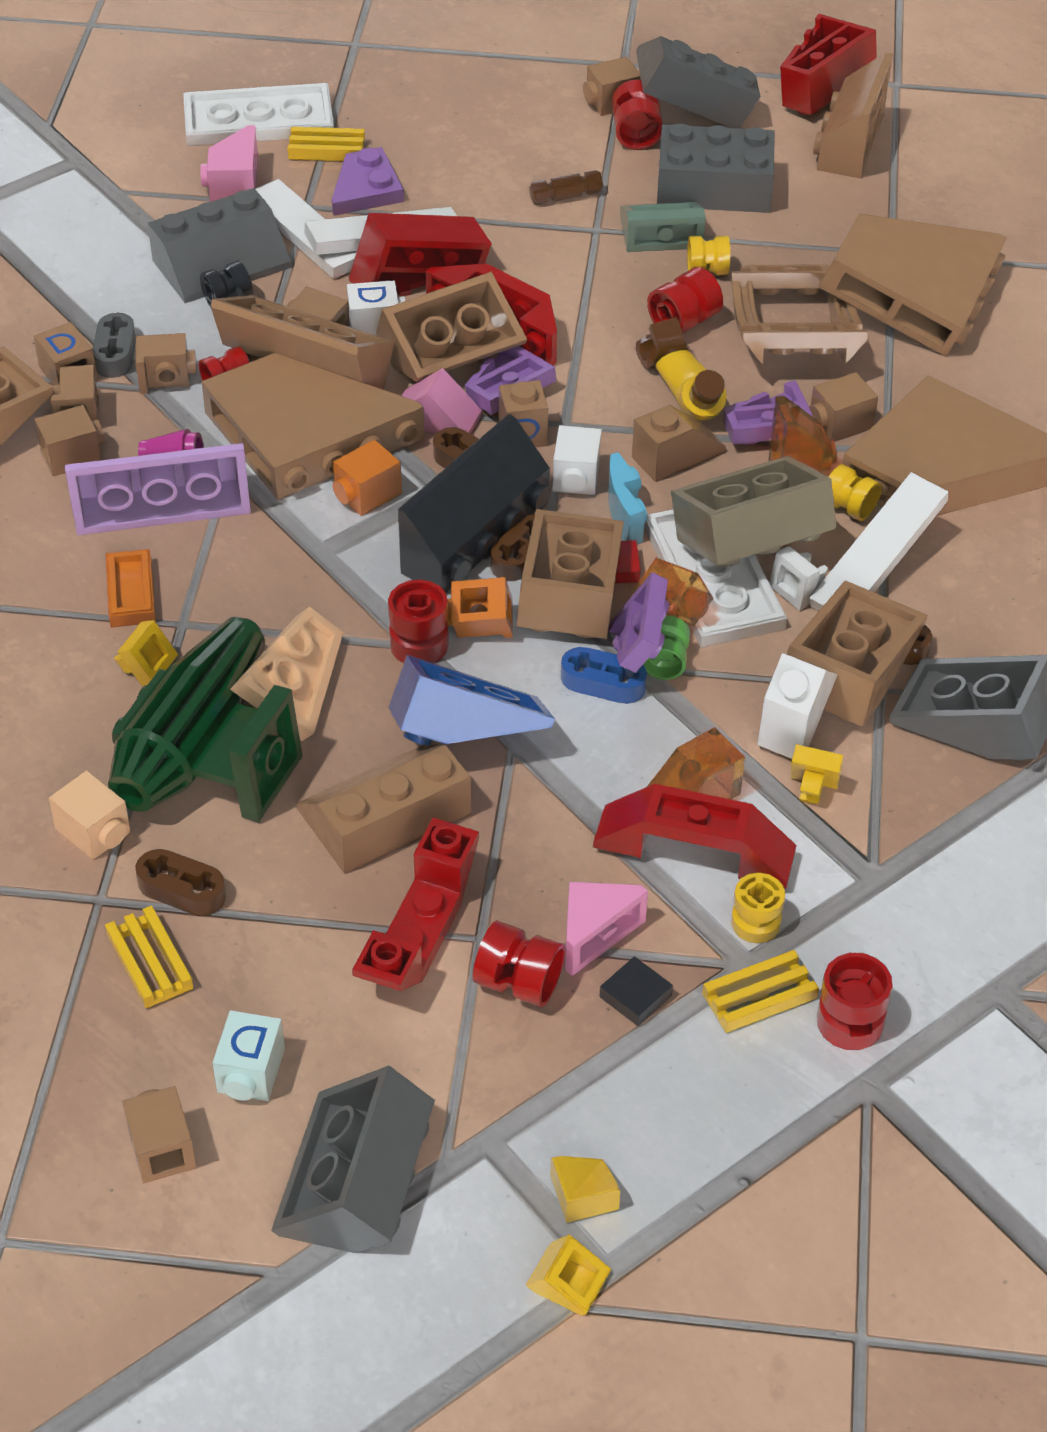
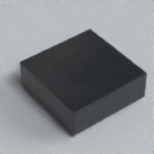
M634 956L600 986L599 997L635 1025L639 1026L672 996L673 985Z

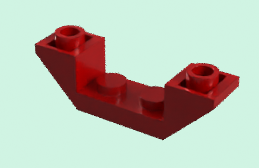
M487 263L430 267L426 270V294L492 272L527 338V342L520 345V347L552 366L557 363V327L549 294Z
M652 784L604 806L593 841V848L641 858L648 834L741 854L738 879L752 873L769 874L778 879L784 889H787L797 845L751 803L660 784Z
M432 818L413 854L414 880L386 934L375 930L372 931L352 969L353 976L398 991L406 990L423 982L462 904L479 841V831Z

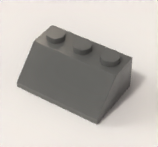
M660 36L640 44L636 50L643 93L727 127L741 128L761 97L756 75L749 69L742 66L736 68L724 63L719 57L711 53H700L691 49L680 40L672 41Z
M255 188L242 190L234 195L212 202H205L197 207L175 214H168L163 218L147 222L152 261L184 303L204 297L200 284V274L211 269L223 271L227 264L239 260L243 263L251 281L292 267L291 259L272 209Z
M389 1065L320 1091L271 1231L279 1237L352 1253L392 1242L393 1236L400 1226V1213L407 1190L415 1176L414 1167L420 1147L429 1131L428 1121L435 1100Z

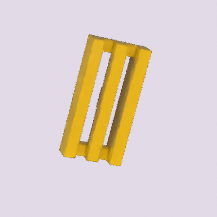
M291 127V135L289 136L287 147L288 159L344 161L347 153L364 149L365 129Z
M152 905L143 908V915L135 918L133 913L124 916L125 923L118 926L114 921L104 924L107 937L145 1009L193 989L192 978ZM149 928L177 982L171 984L143 930ZM128 936L133 937L160 989L154 992L151 991L124 938Z
M795 950L703 983L702 995L725 1033L817 999L819 987L814 980L809 981V971L805 965H799V956ZM792 984L797 985L795 988L768 997L771 992ZM747 1001L755 1002L729 1013L726 1010Z

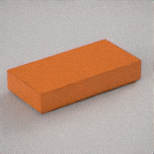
M150 549L105 553L110 627L139 625L141 621L149 620L156 622Z

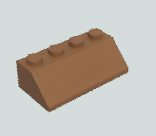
M253 295L212 299L211 310L222 344L231 348L241 347L249 360L255 361L270 354L278 353L382 390L384 389L394 341Z

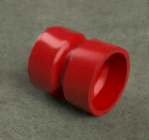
M630 80L621 84L614 91L612 97L616 137L622 145L629 149H647L655 145L661 138L663 122L659 99L643 93L641 80Z
M694 267L675 278L673 283L667 282L650 292L647 298V308L653 323L677 317L682 333L693 328L697 323H702L719 313L723 307V294L719 283L708 270L702 267Z
M421 579L409 580L397 585L390 592L388 598L391 653L402 663L405 662L407 655L431 663L440 661L446 655L449 647L447 624L448 600L445 591L441 586Z
M496 920L486 931L478 949L473 967V982L501 993L508 988H512L515 998L543 1008L550 1000L557 986L565 961L566 947L562 943L540 935H535L528 940L523 929Z
M849 952L837 956L828 964L825 970L817 1011V1027L823 1038L833 1046L844 1050H861L872 1046L880 1039L885 1025L893 984L892 975L888 968L876 957L865 953Z

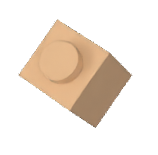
M87 770L49 797L55 829L92 860H95L108 849L119 845L125 836L131 833L125 801Z

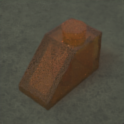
M784 395L776 396L768 461L790 456L829 477L831 464H836L837 449L834 440L828 439L820 421Z
M713 727L677 747L648 786L660 784L733 799L741 794L745 756Z

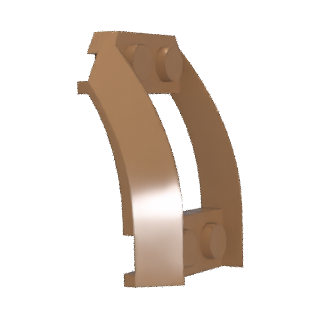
M746 265L741 267L740 271H731L732 295L737 327L745 344L762 364L764 349H769L770 353L777 355L792 354L794 349H810L811 353L827 355L835 353V348H837L846 365L867 341L868 331L863 330V324L858 316L856 307L829 292L827 293L831 323H760L758 320L753 289H757V293L763 295L780 294L781 289H796L797 293L805 295L819 294L821 289L819 285L830 265Z

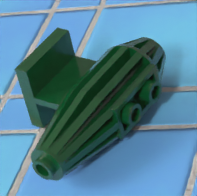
M241 617L227 619L166 670L159 669L148 685L141 688L137 700L125 716L118 719L112 732V741L115 746L108 788L125 801L126 808L137 812L148 811L167 799L185 791L196 777H201L235 787L242 818L260 822L303 757L292 689L274 685L258 709L242 705L244 699L230 690L260 657L265 646L264 635L254 621Z

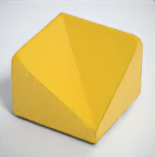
M571 1156L551 1158L550 1177L566 1223L619 1210L620 1189L603 1159Z

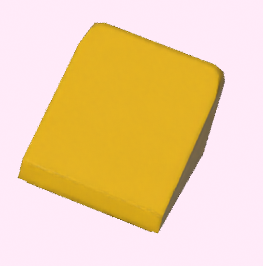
M568 1234L549 1244L525 1286L534 1293L583 1316L587 1314L612 1269L573 1236Z

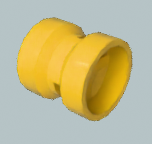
M689 236L687 245L688 270L694 267H702L709 272H713L715 275H729V236H716L713 240L705 241L701 236Z
M840 464L829 476L832 479L834 508L843 507L847 509L849 516L863 521L875 509L881 495L882 485L869 477L862 479L857 476L856 470Z
M752 873L742 877L736 884L731 925L739 938L756 944L765 943L774 939L780 932L786 893L778 879L769 874Z

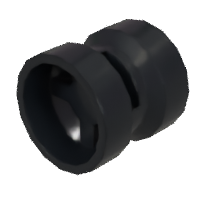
M239 260L227 264L223 271L211 269L200 274L202 292L210 308L212 299L253 295L250 276L243 263Z

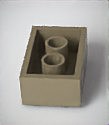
M790 456L671 491L677 540L721 567L734 566L741 562V558L757 553H775L781 549V546L795 541H814L820 537L821 533L837 529L832 479Z

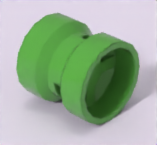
M666 615L662 621L661 633L665 635L663 646L656 658H648L643 664L649 676L660 680L675 679L683 674L687 662L686 649L689 647L690 640L688 624L682 619Z

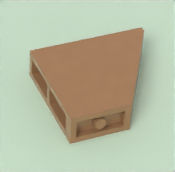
M858 214L819 288L946 356L954 343L962 346L970 333L973 324L967 320L973 322L984 304L982 299L989 292L995 281L993 276L996 275L1006 257L1000 251L1007 237L999 233Z
M278 353L270 354L201 382L205 414L231 445L243 443L245 462L277 500L334 477L333 461L374 439L390 453L425 439L424 407L420 402Z
M927 375L844 453L843 464L856 470L858 477L862 479L869 477L881 483L882 491L877 503L880 507L886 504L911 472L948 491V502L936 515L938 516L1047 487V433Z

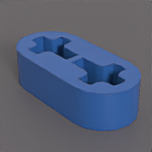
M588 647L572 648L562 656L561 681L571 691L624 704L634 703L645 694L647 671L644 665L635 673L619 665L617 654ZM581 667L584 668L583 672H578ZM624 678L629 679L627 683H622Z

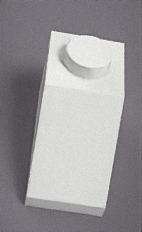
M782 653L764 697L757 745L791 759L796 744L809 747L838 674Z

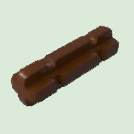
M599 171L584 172V176L577 173L550 178L548 183L545 179L533 181L529 187V193L534 204L546 203L550 198L553 201L582 196V192H586L587 195L599 193L603 188V180Z

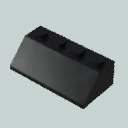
M510 414L506 415L398 508L401 574L412 580L431 581L441 586L445 593H447L451 589L452 581H464L476 565L483 559H488L491 556L492 546L525 516L534 514L536 509L542 510L547 505L551 496V489L549 488L550 467L516 417Z

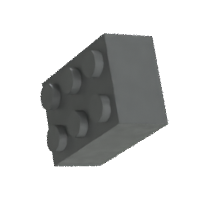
M683 123L673 125L662 124L657 204L697 202L707 210L770 213L774 180L775 130H764L758 127L749 129L726 128L721 125L703 127L689 126Z

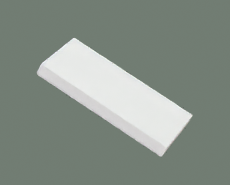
M328 83L183 93L187 146L216 144L248 125H255L257 141L289 139L291 127L334 128Z
M673 509L647 515L644 529L701 648L786 629L787 617L755 555L741 558V562L734 566H717L677 540Z

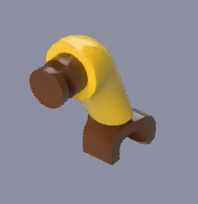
M677 317L650 324L648 328L650 334L638 340L635 348L643 367L646 369L656 367L684 413L699 421L710 420L718 416L724 409L727 399L722 376L716 371L707 370L692 354L690 347L684 340Z

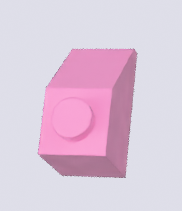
M248 125L208 148L207 164H201L200 173L202 187L209 188L210 202L234 195L242 190L256 189L258 149L255 125Z

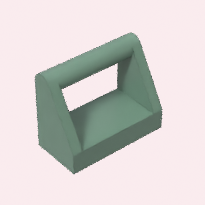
M697 202L620 206V218L627 252L687 249L689 236H701L704 239L706 216L704 208Z

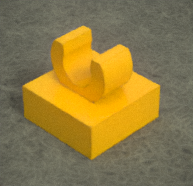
M154 620L141 621L117 651L118 655L113 659L124 673H133L141 686L148 685L159 669L166 670L178 656V653Z
M796 744L791 761V779L802 781L799 801L818 805L823 786L838 789L842 774L843 755Z

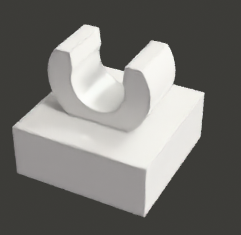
M788 546L776 552L769 584L773 590L800 611L810 605L809 597L826 578L828 567L823 565L816 568L810 563L812 555L809 552L799 554Z

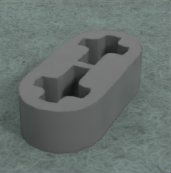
M117 312L107 314L99 320L93 345L95 366L99 375L115 378L125 375L130 371L136 344L134 321L131 316Z

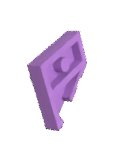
M382 147L364 148L345 155L332 197V213L334 216L404 202L403 187Z
M517 346L500 352L495 359L487 358L481 365V370L474 374L465 384V390L480 408L492 415L499 412V385L540 380L542 388L557 381L555 367L524 348Z
M796 381L784 383V393L769 398L768 393L762 392L752 396L748 401L738 402L724 408L723 423L732 444L754 445L761 441H794L801 437L815 436L816 421Z
M653 572L610 621L608 627L609 632L616 634L612 643L614 649L617 650L619 665L635 673L648 658H656L665 640V635L661 633L662 621L669 608V601L665 600L668 580Z

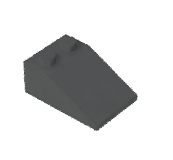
M1047 655L920 659L889 716L890 721L893 725L989 759H1037L1047 738Z

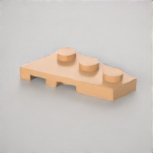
M309 606L288 624L230 690L258 709L274 685L292 689L300 740H305L315 732L344 632Z

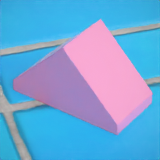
M443 368L409 387L402 394L403 397L420 402L424 407V431L436 434L444 428L456 427L472 434L482 417V409Z
M569 882L565 970L571 976L575 975L646 922L648 890L642 885Z

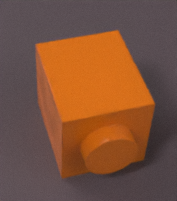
M375 439L333 461V491L341 503L348 504L360 516L402 494L401 462Z

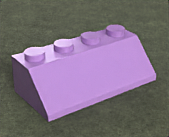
M243 443L65 465L77 535L251 514Z

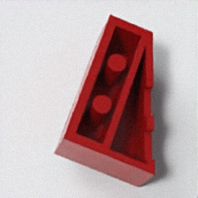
M818 14L815 18L813 29L805 31L803 43L795 45L780 66L782 106L796 110L803 115H812L831 102L833 92H840L847 76L877 58L876 30Z
M368 213L349 281L351 284L395 281L396 292L400 297L412 295V289L426 286V270L430 267L484 264L492 243L474 217Z

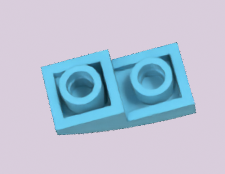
M616 452L610 456L608 501L611 517L614 520L624 521L621 537L623 541L636 540L637 544L643 542L644 523L647 522L645 505L638 498V491L641 490V479L636 468L629 466L619 452Z

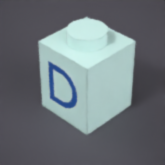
M229 1011L212 1062L217 1093L226 1094L233 1099L242 1101L250 1099L269 1101L285 1050L282 1019Z

